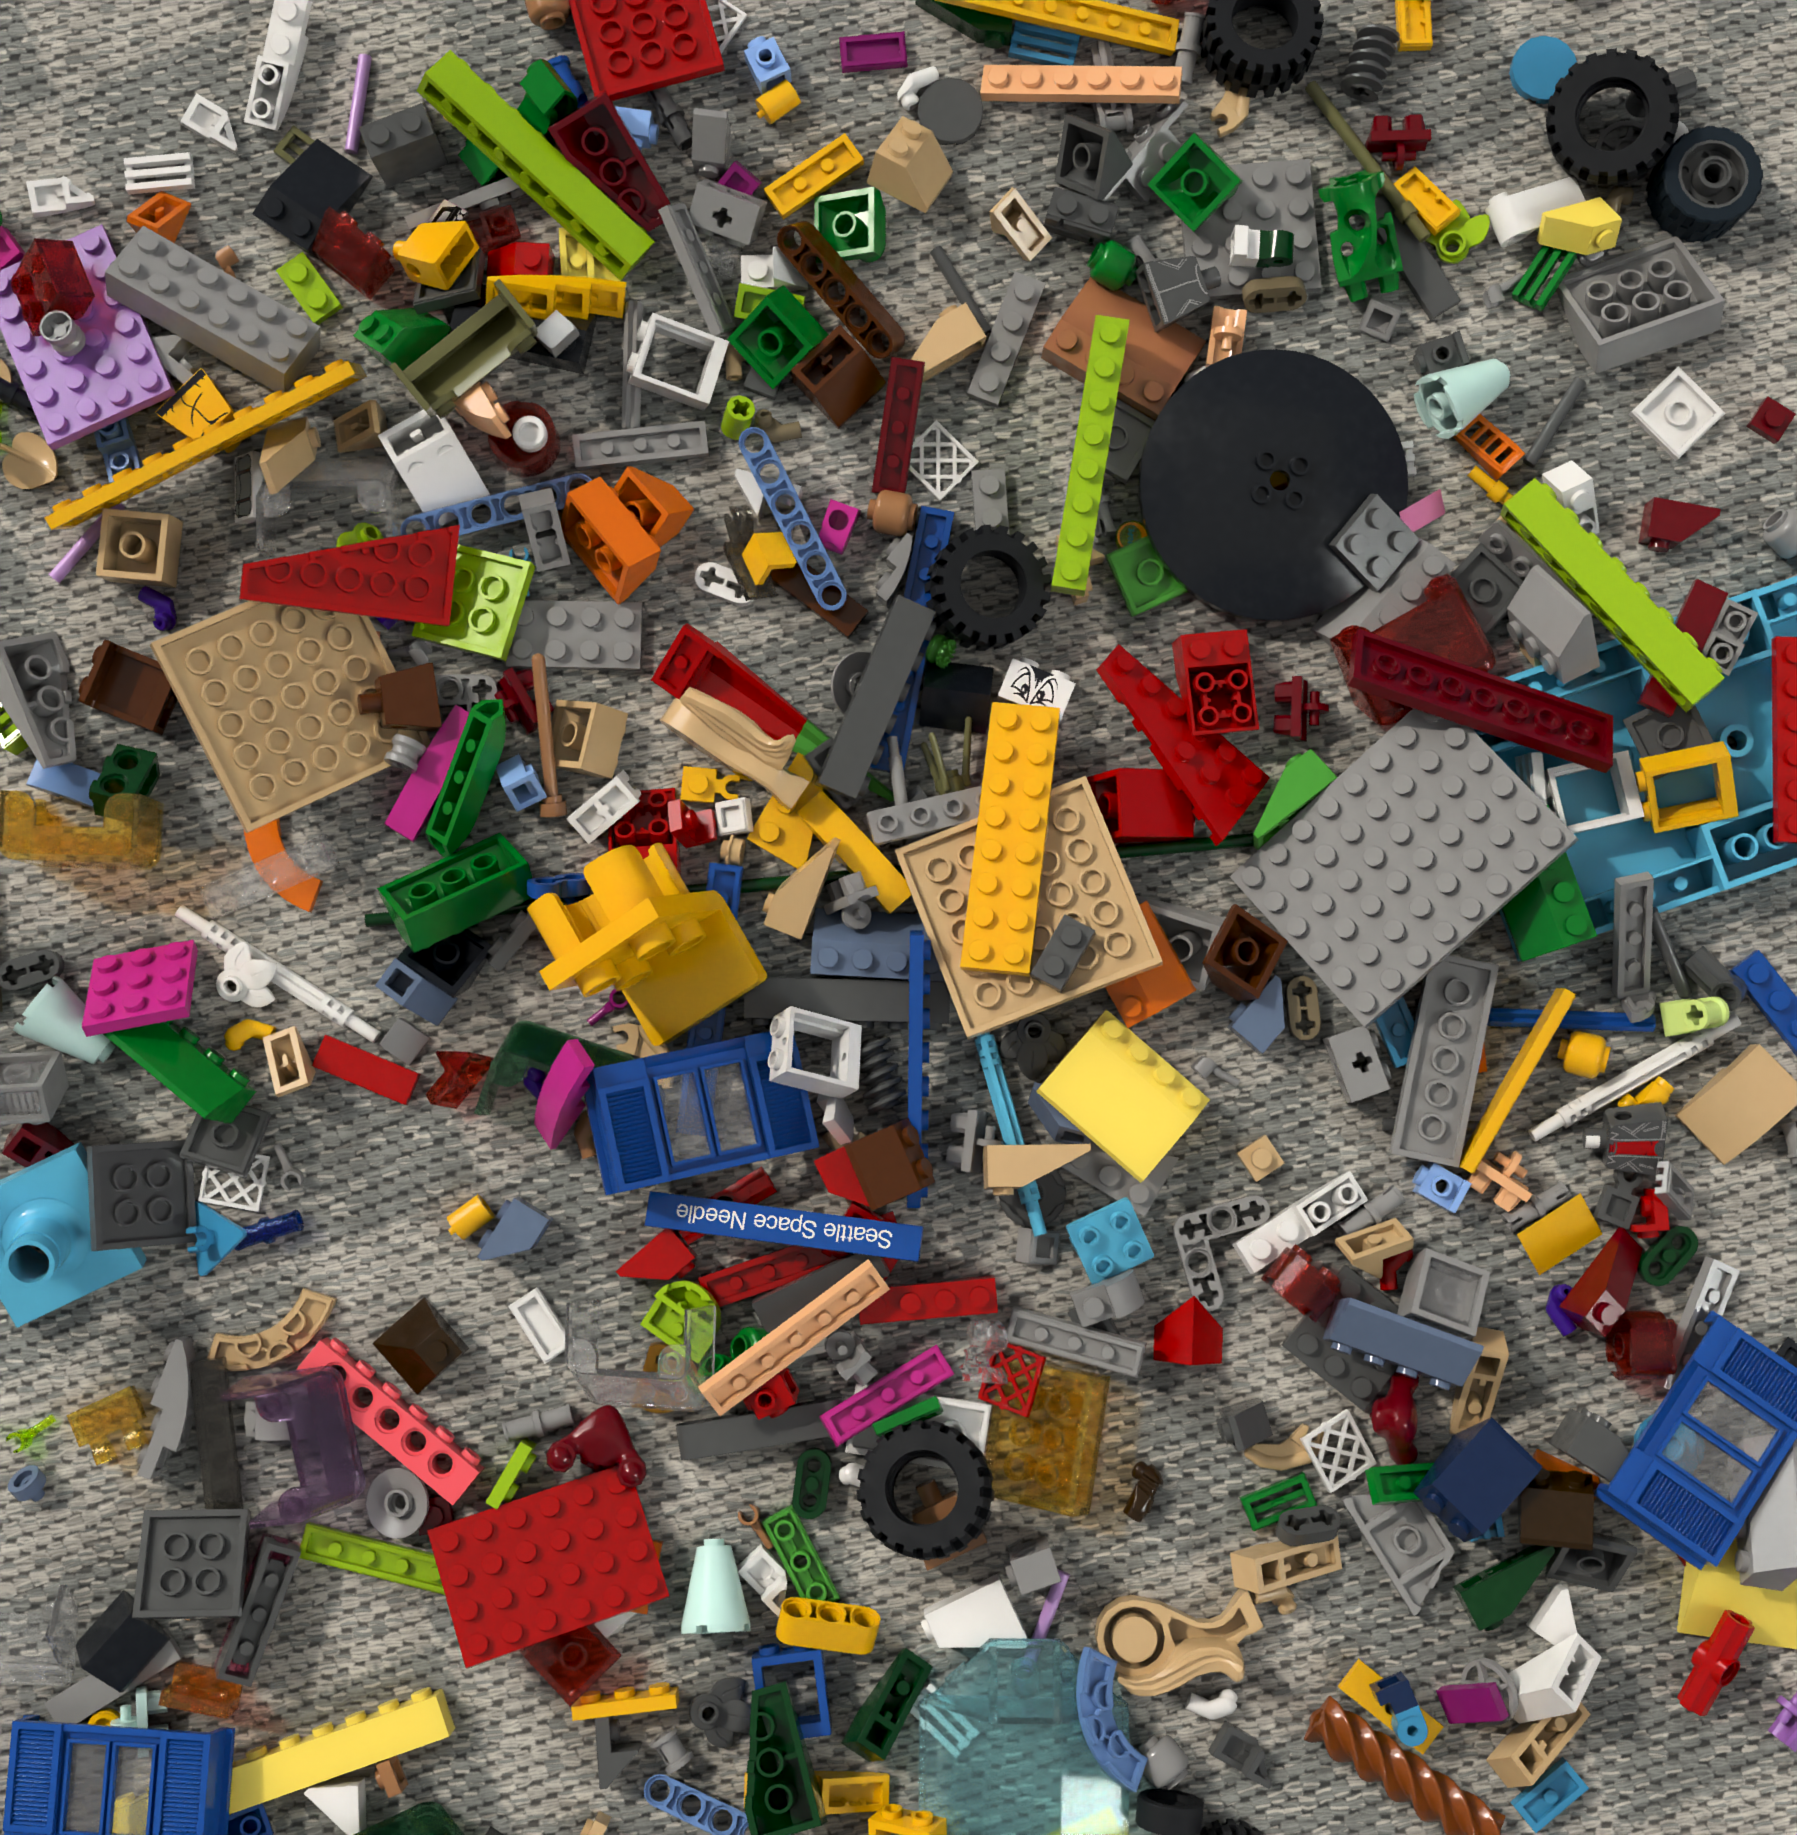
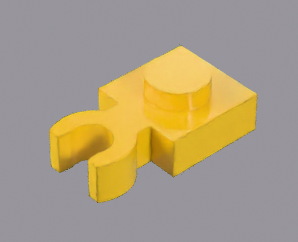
M683 766L680 799L687 802L715 804L716 794L722 795L726 800L738 799L739 795L728 793L726 787L731 782L740 783L741 778L737 775H727L723 779H717V769Z

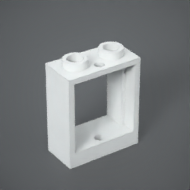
M652 313L648 322L642 320L639 326L636 340L641 341L638 353L632 352L626 367V371L631 373L628 383L704 411L710 404L729 341ZM654 332L708 352L695 393L641 374Z
M1628 750L1613 753V766L1610 768L1621 814L1567 826L1573 834L1645 817ZM1576 763L1544 770L1549 808L1566 826L1567 823L1556 777L1591 770V768Z
M793 1006L773 1016L770 1025L772 1045L768 1057V1067L770 1068L769 1081L842 1099L859 1090L862 1025ZM794 1030L832 1040L830 1077L792 1068Z

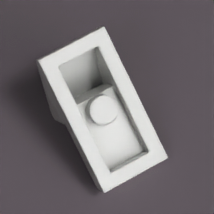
M773 246V255H741V283L775 290L783 285L788 290H808L806 279L781 252L779 247Z
M736 468V482L760 523L766 499L752 472ZM760 475L765 483L771 484L777 481V479ZM793 484L801 500L802 488L799 485ZM786 494L781 495L776 501V506L781 508H790L791 505H795L793 497Z

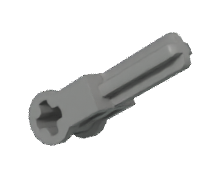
M1098 40L1091 45L1094 66H1114L1109 42ZM1093 103L1096 125L1114 132L1126 130L1127 133L1133 132V115L1130 103Z

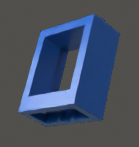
M778 1643L759 1646V1651L753 1652L751 1659L755 1690L765 1687L764 1666L813 1660L820 1714L800 1716L798 1720L804 1738L831 1735L832 1720L823 1650L799 1646L780 1648Z

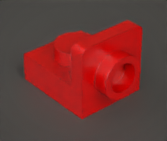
M681 799L667 802L670 833L686 849L717 840L715 812L712 809L694 812Z
M1643 1188L1644 1196H1640L1639 1208L1642 1217H1646V1223H1631L1627 1231L1637 1232V1238L1659 1237L1658 1231L1670 1230L1668 1208L1654 1194L1655 1188Z

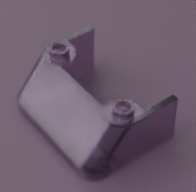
M321 1366L247 1376L220 1395L222 1402L254 1397L257 1411L263 1419L269 1422L286 1421L300 1486L289 1488L280 1496L279 1501L271 1502L249 1522L250 1529L301 1523L349 1504L364 1492L366 1481L344 1379L337 1369L331 1366Z

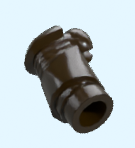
M1143 1461L1138 1462L1132 1469V1477L1139 1481L1135 1485L1123 1510L1127 1516L1137 1522H1141L1147 1513L1151 1512L1154 1495L1159 1484L1163 1485V1478L1159 1470L1153 1464L1147 1466Z

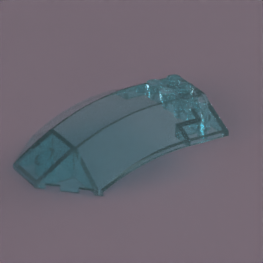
M990 1638L980 1647V1651L967 1663L964 1661L945 1678V1682L932 1694H927L919 1701V1811H930L933 1813V1816L946 1818L947 1835H1129V1791L1117 1784L1106 1774L1093 1757L1086 1743L1078 1717L1076 1700L1077 1673L1080 1661L1070 1652L1069 1647L1062 1640ZM1113 1693V1717L1118 1729L1122 1730L1129 1741L1128 1703L1120 1695L1116 1696Z

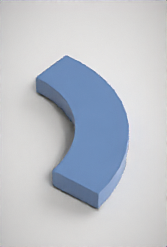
M1084 1647L1079 1662L1076 1684L1078 1717L1083 1735L1093 1757L1106 1774L1126 1790L1136 1793L1148 1758L1139 1753L1129 1743L1122 1730L1118 1729L1113 1717V1679L1117 1661L1091 1647Z

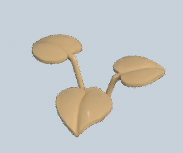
M0 358V377L13 384L11 370ZM20 432L14 437L12 447L0 443V449L8 452L3 459L2 470L10 484L21 489H35L51 483L57 478L58 461L56 455L41 436L30 432Z

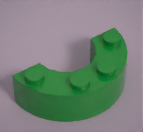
M540 59L528 67L527 75L520 82L526 93L517 110L536 131L541 132L547 141L554 146L556 142L548 128L575 110L578 102L574 93L548 61ZM467 138L465 141L466 146L458 156L481 186H486L508 177Z

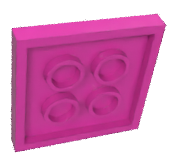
M195 941L173 942L168 945L147 949L141 948L132 952L106 955L94 959L82 1022V1029L86 1037L189 1017L198 954Z

